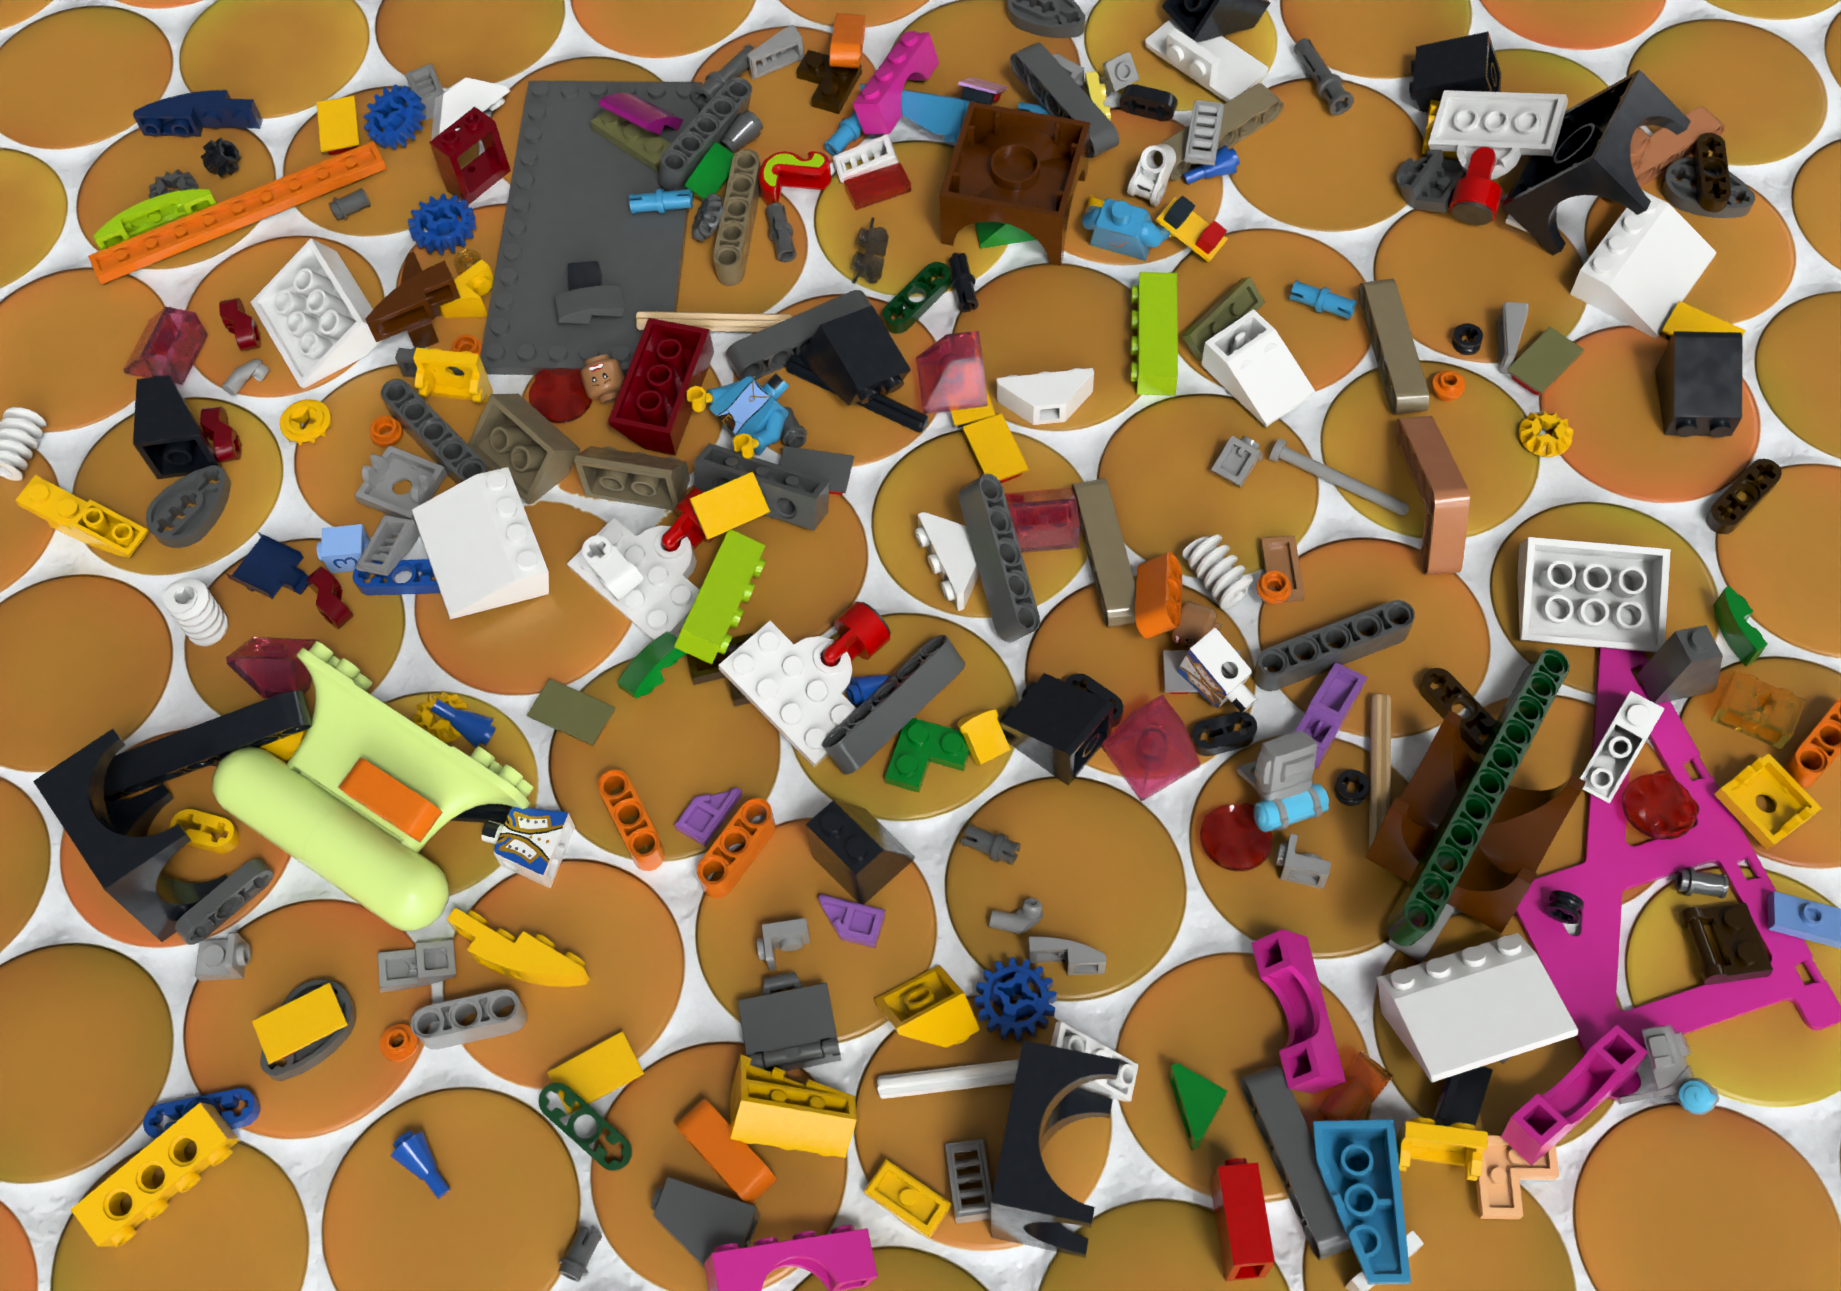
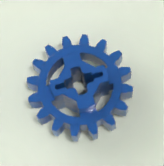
M396 84L393 86L392 91L386 87L383 88V95L381 97L377 94L374 95L375 104L367 105L371 112L364 115V119L369 122L364 126V129L369 132V138L386 149L389 146L396 150L398 143L405 147L407 145L406 139L411 138L415 140V130L423 129L419 122L426 119V116L421 112L426 106L421 102L422 98L405 85L400 88Z
M445 194L440 196V200H435L433 196H430V203L425 204L420 201V210L411 211L413 218L408 219L411 237L413 241H416L419 249L425 247L429 254L434 249H438L439 255H443L445 249L448 248L453 253L455 252V246L458 244L465 247L464 239H473L472 230L477 229L476 218L472 208L468 206L466 200L459 202L457 195L452 196L450 200L446 198Z
M1014 957L1010 958L1008 967H1004L1000 961L995 962L996 972L993 974L991 971L985 970L983 978L986 983L977 982L976 992L980 996L974 998L975 1007L983 1008L978 1012L979 1021L989 1019L987 1031L992 1033L997 1028L1000 1029L1001 1040H1005L1009 1033H1014L1016 1041L1021 1042L1023 1032H1027L1032 1039L1035 1038V1027L1038 1025L1046 1030L1048 1020L1045 1016L1054 1017L1055 1007L1049 1004L1056 1002L1057 997L1056 992L1048 991L1053 985L1052 978L1042 980L1043 967L1039 966L1032 971L1030 969V960L1028 959L1023 962L1022 966H1017ZM1013 978V979L1008 980V981H1006V982H1004V983L1001 982V981H1003V980H1005V979ZM1029 982L1037 988L1040 994V998L1038 997V994L1033 993L1028 986ZM1015 995L1021 996V999H1019L1016 1004L1010 1003V1000H1012ZM990 1001L993 1002V1005L1000 1007L1003 1013L1002 1017L996 1014ZM1026 1016H1029V1017H1030V1018H1028V1019H1026V1020H1024V1021H1019V1022H1017L1018 1020H1020V1019H1022V1018H1024V1017H1026Z

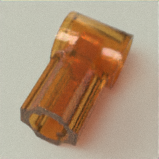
M1360 1051L1344 1072L1346 1082L1338 1084L1322 1103L1318 1112L1325 1121L1356 1120L1369 1102L1373 1103L1393 1075L1363 1051Z

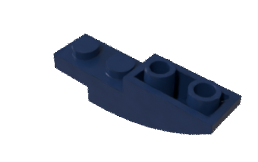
M209 90L181 94L153 102L135 110L133 113L144 136L201 137L203 128L260 129L263 121L253 99H231L227 90Z

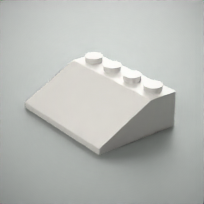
M1643 191L1651 201L1647 211L1636 215L1628 208L1624 210L1580 269L1570 295L1656 339L1678 301L1683 302L1717 252L1669 203Z
M312 238L250 302L299 386L302 388H306L367 356L381 342L375 341L365 320L373 308L337 251Z
M508 467L476 474L412 509L417 529L449 619L549 594V571Z
M1528 537L1519 544L1517 586L1520 641L1656 653L1665 643L1671 549Z
M1519 933L1503 936L1500 939L1468 947L1459 952L1434 958L1427 962L1377 977L1382 1015L1431 1082L1578 1035V1029L1538 955Z

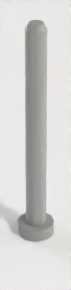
M1279 438L1274 445L1269 457L1270 460L1277 463L1279 459H1282L1399 515L1407 514L1409 510L1407 503L1286 447L1287 441Z

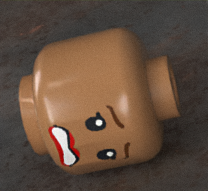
M608 354L586 360V366L581 369L580 375L588 398L600 400L602 405L615 402L625 379L620 362L617 359L610 358Z
M1187 601L1181 606L1180 627L1168 632L1172 633L1173 642L1191 648L1213 628L1220 632L1221 624L1216 623L1217 615L1214 609Z

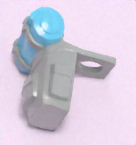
M1303 731L1282 735L1262 743L1257 761L1238 767L1237 773L1255 788L1261 799L1254 806V819L1258 828L1263 832L1283 830L1288 825L1306 819L1318 818L1321 816V813L1329 810V798L1326 790L1319 784H1313L1312 779L1317 754V742Z
M1671 1024L1642 1029L1658 1091L1618 1098L1619 1104L1676 1094L1682 1108L1691 1114L1704 1115L1712 1111L1720 1098L1717 1088H1713L1703 1079L1694 1078L1691 1066L1688 1065L1686 1059L1691 1054V1050L1683 1032H1677Z

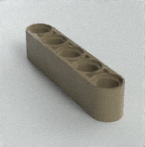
M1258 83L1225 103L1217 150L1224 145L1229 149L1272 122L1281 113L1284 106L1283 102L1262 83ZM1190 125L1161 143L1171 146L1176 153V162L1169 177L1173 181L1181 179L1184 173L1200 166L1197 163L1184 162ZM1193 147L1196 150L1211 151V149ZM1156 151L1154 162L1158 167L1163 163V155L1161 152Z
M750 149L740 150L733 156L723 203V212L713 253L717 279L726 286L739 284L744 278L759 202L760 185L758 176L759 169L761 168L760 158L757 152Z
M1386 279L1360 283L1359 302L1392 414L1427 411L1429 407V392L1395 280Z
M1103 478L1072 484L1074 507L1107 628L1136 623V585L1107 480Z

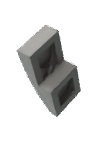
M1029 937L1028 954L1030 963L1066 962L1067 976L1105 974L1106 954L1092 947L1060 938Z
M453 939L415 943L416 949L378 953L380 993L421 987L456 977Z

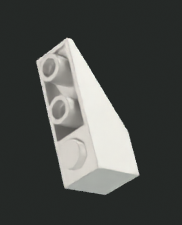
M1630 691L1580 779L1586 782L1583 790L1610 804L1665 708Z

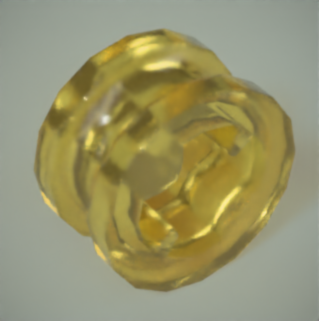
M467 249L455 256L454 266L457 269L458 276L470 268L466 264L471 263L474 265L481 260V256L477 251Z

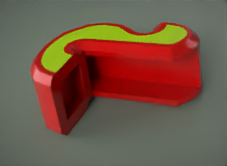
M787 151L772 154L764 160L759 169L758 179L762 200L767 206L775 202L779 203L782 186L823 190L830 185L832 179L828 157L824 153L816 151L808 152V159H803L796 153Z

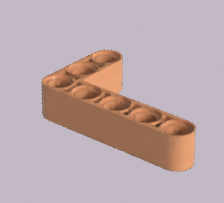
M1700 106L1685 115L1691 122L1687 130L1678 135L1667 128H1662L1649 136L1643 129L1637 127L1631 139L1630 157L1633 172L1639 186L1642 187L1664 174L1668 167L1676 160L1692 157V150L1700 135L1715 133L1721 136L1726 126L1704 106Z
M1432 416L1398 418L1396 421L1397 444L1426 506L1421 547L1423 573L1425 575L1460 573L1463 566L1470 508L1468 487Z

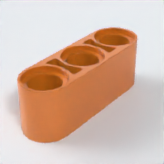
M836 13L830 47L831 67L860 68L866 15Z
M1172 552L1143 562L1137 567L1135 621L1141 635L1145 639H1150L1176 629L1181 625L1182 570L1178 559Z
M1841 698L1836 701L1784 766V769L1802 788L1813 785L1841 752ZM1822 739L1826 740L1830 745L1824 743ZM1802 763H1804V764H1806L1807 766H1809L1810 769L1805 768V767L1802 765Z
M361 757L338 785V788L349 797L420 843L443 813L427 799Z
M616 769L606 771L598 780V790L634 864L643 871L657 869L664 861L665 852L641 800L625 772ZM618 787L624 788L621 793L610 795L613 789ZM628 817H639L638 820L632 824H624L625 820ZM645 845L654 846L649 853H638Z
M761 798L747 800L699 862L697 875L702 889L707 896L722 898L728 895L773 835L775 820L771 806L766 800ZM755 816L766 817L762 823H750V820ZM734 844L745 845L739 852L732 853L728 851ZM714 872L724 873L723 877L717 881L707 880L708 876Z
M705 1098L675 1124L683 1137L741 1202L752 1205L777 1182L775 1175L746 1143L730 1139V1125Z

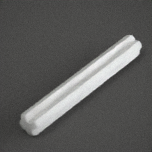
M1019 1059L879 1076L877 1079L878 1095L880 1098L886 1099L1015 1083Z

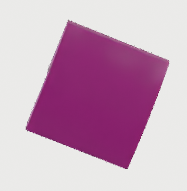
M630 93L611 94L600 99L598 103L599 106L657 135L661 134L664 125L679 130L683 119Z

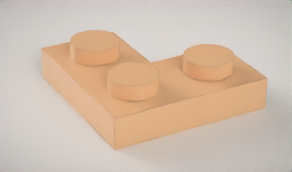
M1488 1135V1148L1483 1153L1481 1177H1478L1476 1181L1479 1219L1520 1220L1523 1217L1519 1179L1556 1180L1559 1177L1556 1144L1531 1166L1501 1136Z

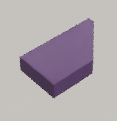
M732 788L729 792L711 796L706 794L695 797L676 822V830L706 847L742 797V790Z
M822 894L819 895V904L840 940L876 948L886 915L885 910Z

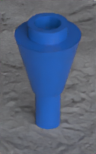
M1226 145L1222 146L1217 150L1215 166L1200 164L1199 167L1184 173L1183 179L1185 183L1189 185L1204 177L1212 178L1237 173L1236 166L1240 165L1237 153L1233 148L1228 149Z
M893 674L851 677L850 685L846 688L850 702L859 707Z
M439 699L436 700L431 709L433 713L448 720L474 748H477L480 743L486 746L496 730V727L491 725L494 718L462 709L457 710Z
M410 1130L393 1143L395 1150L392 1152L391 1157L420 1180H424L437 1199L450 1191L451 1188L436 1170L437 1165L423 1131L414 1134Z

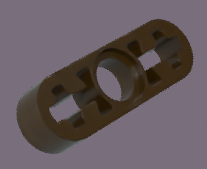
M1704 133L1698 137L1692 150L1697 200L1702 209L1708 212H1720L1726 207L1731 196L1726 145L1721 136L1715 133ZM1709 150H1710V151H1712L1713 153H1712L1711 156L1708 157V155H1709ZM1704 169H1714L1719 173V176H1710L1705 173ZM1712 188H1715L1714 195L1710 193Z
M1770 459L1754 461L1712 505L1706 516L1708 527L1719 534L1733 532L1774 489L1782 475L1779 465ZM1762 473L1767 474L1768 476L1759 485L1754 482L1758 475ZM1743 490L1748 492L1752 497V501L1743 502L1739 500L1735 495V491ZM1730 507L1733 510L1730 517L1725 520L1721 519L1719 516H1722Z
M1442 668L1428 670L1420 684L1422 697L1443 719L1449 710L1452 711V706L1456 704L1468 707L1471 716L1462 718L1460 735L1473 751L1479 753L1486 739L1484 741L1479 739L1480 734L1486 735L1490 733L1496 720L1450 672ZM1432 682L1434 684H1438L1440 682L1444 684L1443 689H1440L1439 687L1436 689H1432L1430 686ZM1445 697L1449 699L1447 703H1444ZM1476 719L1479 720L1477 726L1475 724L1473 725Z

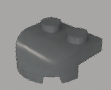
M1442 150L1426 151V157L1416 161L1409 158L1400 166L1397 172L1400 193L1409 206L1415 209L1444 213L1449 209L1457 181L1466 177L1460 161L1444 160Z

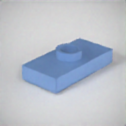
M1776 891L1767 896L1768 930L1841 949L1840 908Z

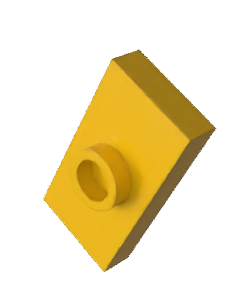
M887 1159L864 1191L865 1196L928 1239L931 1238L951 1208L949 1201Z

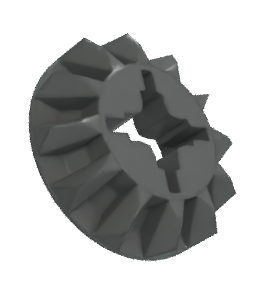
M177 169L173 174H170L166 171L165 176L155 177V183L149 185L150 194L148 196L153 198L175 192L171 189L167 190L169 187H177L181 191L198 189V185L189 172L182 173Z
M711 193L702 201V205L698 208L692 225V235L695 239L702 242L714 233L723 212L721 196Z

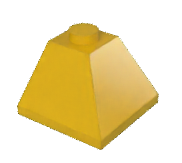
M941 965L874 999L878 1008L901 1036L948 1048L951 1045L965 1042L969 1039L970 1035L980 1030L965 993Z

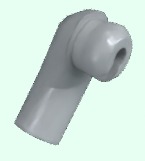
M253 359L237 367L224 382L222 388L228 394L235 396L251 376L257 381H262L268 374L269 368L262 364V360Z
M1028 898L1024 901L1023 907L1013 914L993 909L989 927L1015 934H1023L1041 921L1043 917L1042 903L1038 899Z

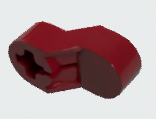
M240 298L220 301L219 311L223 324L230 333L235 334L239 349L245 351L260 348L261 334L258 326L252 320V317L245 313Z
M222 406L202 409L200 425L206 437H209L213 442L214 451L219 462L239 460L242 454V443L238 434H236L237 432L233 431V428L229 426L225 409Z
M321 566L305 579L307 584L317 594L316 606L320 614L327 622L339 630L353 617L350 609L341 601L343 590L339 582Z

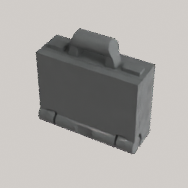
M791 972L766 977L762 996L738 1000L746 1056L752 1058L750 1065L772 1073L774 1067L791 1071L841 1061L827 983L803 987L796 973ZM795 987V989L771 994V992Z

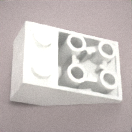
M1254 309L1207 340L1204 344L1201 365L1265 427H1268L1315 394L1314 388L1277 331Z

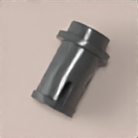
M362 188L339 199L334 197L333 202L328 203L336 220L341 218L346 220L348 215L371 206Z
M784 407L789 413L783 426L782 441L789 447L799 448L806 442L807 431L803 426L799 425L793 410L790 407Z
M1690 866L1686 867V869H1679L1677 872L1675 887L1677 891H1681L1685 896H1691L1692 893L1725 898L1728 892L1729 881L1726 874L1719 875L1699 872Z
M584 1226L578 1227V1232L565 1258H560L558 1261L561 1265L558 1272L576 1282H579L582 1276H587L588 1270L586 1267L599 1241L602 1239V1236L593 1230L586 1245H583L589 1233V1228Z

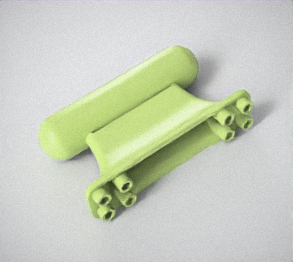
M316 641L309 651L301 648L297 653V657L311 675L315 688V706L311 719L312 727L307 730L288 763H285L271 752L261 748L246 746L233 750L219 762L212 775V792L217 802L225 811L392 927L403 931H415L429 927L445 910L449 901V886L442 870L419 854L421 849L451 819L476 806L503 804L521 809L528 808L531 803L526 798L534 787L523 780V776L509 765L505 764L503 767L494 761L496 758L483 748L477 746L469 757L456 747L448 746L367 693L366 691L373 684L372 681L359 673L360 670L344 658L339 660L333 656L334 653L329 648ZM360 757L424 797L443 812L421 843L382 819L338 788V785Z

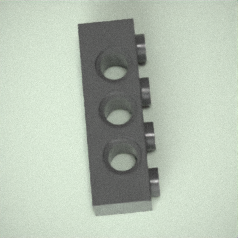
M711 443L694 460L695 488L709 491L753 472L770 510L769 513L764 515L814 531L828 513L829 480L756 457L746 459L742 457L740 452Z

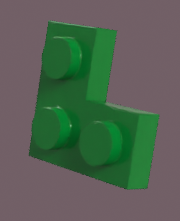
M912 718L901 731L885 776V783L919 793L930 762L964 771L970 750L963 734L959 730Z

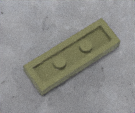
M604 109L590 122L594 132L655 172L659 171L661 156L671 145L670 142L607 109Z
M1241 278L1182 335L1197 361H1202L1204 344L1207 340L1253 309L1257 311L1265 303L1251 278Z

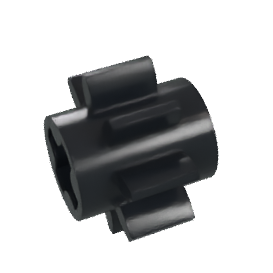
M220 137L216 142L210 140L203 146L206 152L200 157L203 159L205 168L212 174H218L222 178L225 174L232 175L239 169L236 162L241 157L233 143L224 141Z

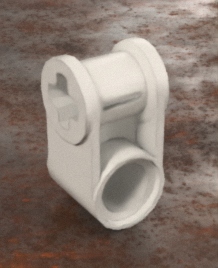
M1159 144L1148 146L1144 149L1136 171L1129 182L1128 195L1132 197L1138 195L1145 198L1155 207L1161 202L1176 162V153L1171 146ZM1156 151L1161 152L1163 155V163L1160 167L1154 162Z
M592 536L584 542L582 556L601 583L617 601H620L645 580L631 561L623 556L604 536Z

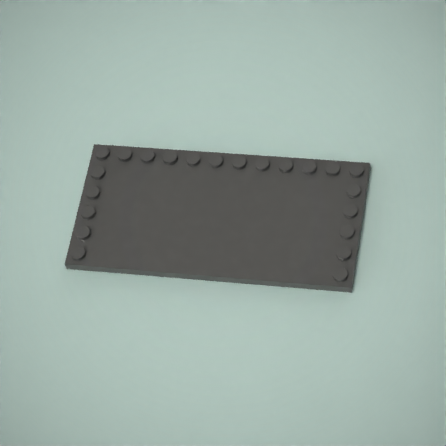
M528 82L480 355L486 374L581 376L580 371L586 366V360L608 354L610 358L617 359L620 362L623 374L626 376L644 331L636 327L637 312H677L689 208L667 210L663 214H659L658 211L632 214L629 204L630 194L654 193L656 189L672 190H667L660 185L658 181L659 171L655 172L594 132L590 122L605 109L598 105L600 99L615 93H630L683 119L679 130L664 125L659 135L672 144L701 111L691 98V90L697 85H702V82ZM597 261L602 273V286L617 285L621 288L625 305L623 317L592 315L590 324L558 323L554 297L569 291L568 264Z

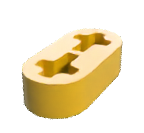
M194 809L179 811L174 815L170 823V828L177 824L183 828L184 825H191L194 822L199 831L191 828L186 830L187 835L191 839L186 845L218 854L232 851L240 840V833L230 820ZM226 831L228 833L226 838L220 837L218 841L211 835V832L223 834Z

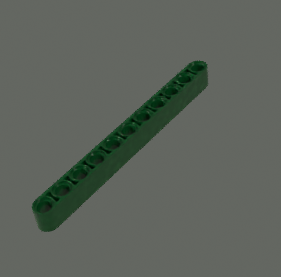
M1551 648L1545 649L1520 676L1387 920L1386 931L1394 943L1404 947L1411 946L1435 926L1569 672V661L1562 652Z

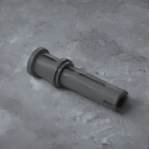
M1305 38L1298 41L1294 46V52L1316 82L1317 94L1319 97L1325 98L1328 103L1329 112L1332 115H1340L1348 111L1354 103V97L1350 92L1345 91L1340 76L1331 73L1310 39Z
M752 45L744 46L718 72L709 73L702 85H697L691 90V98L698 108L703 109L728 80L739 77L749 68L747 54L755 47Z

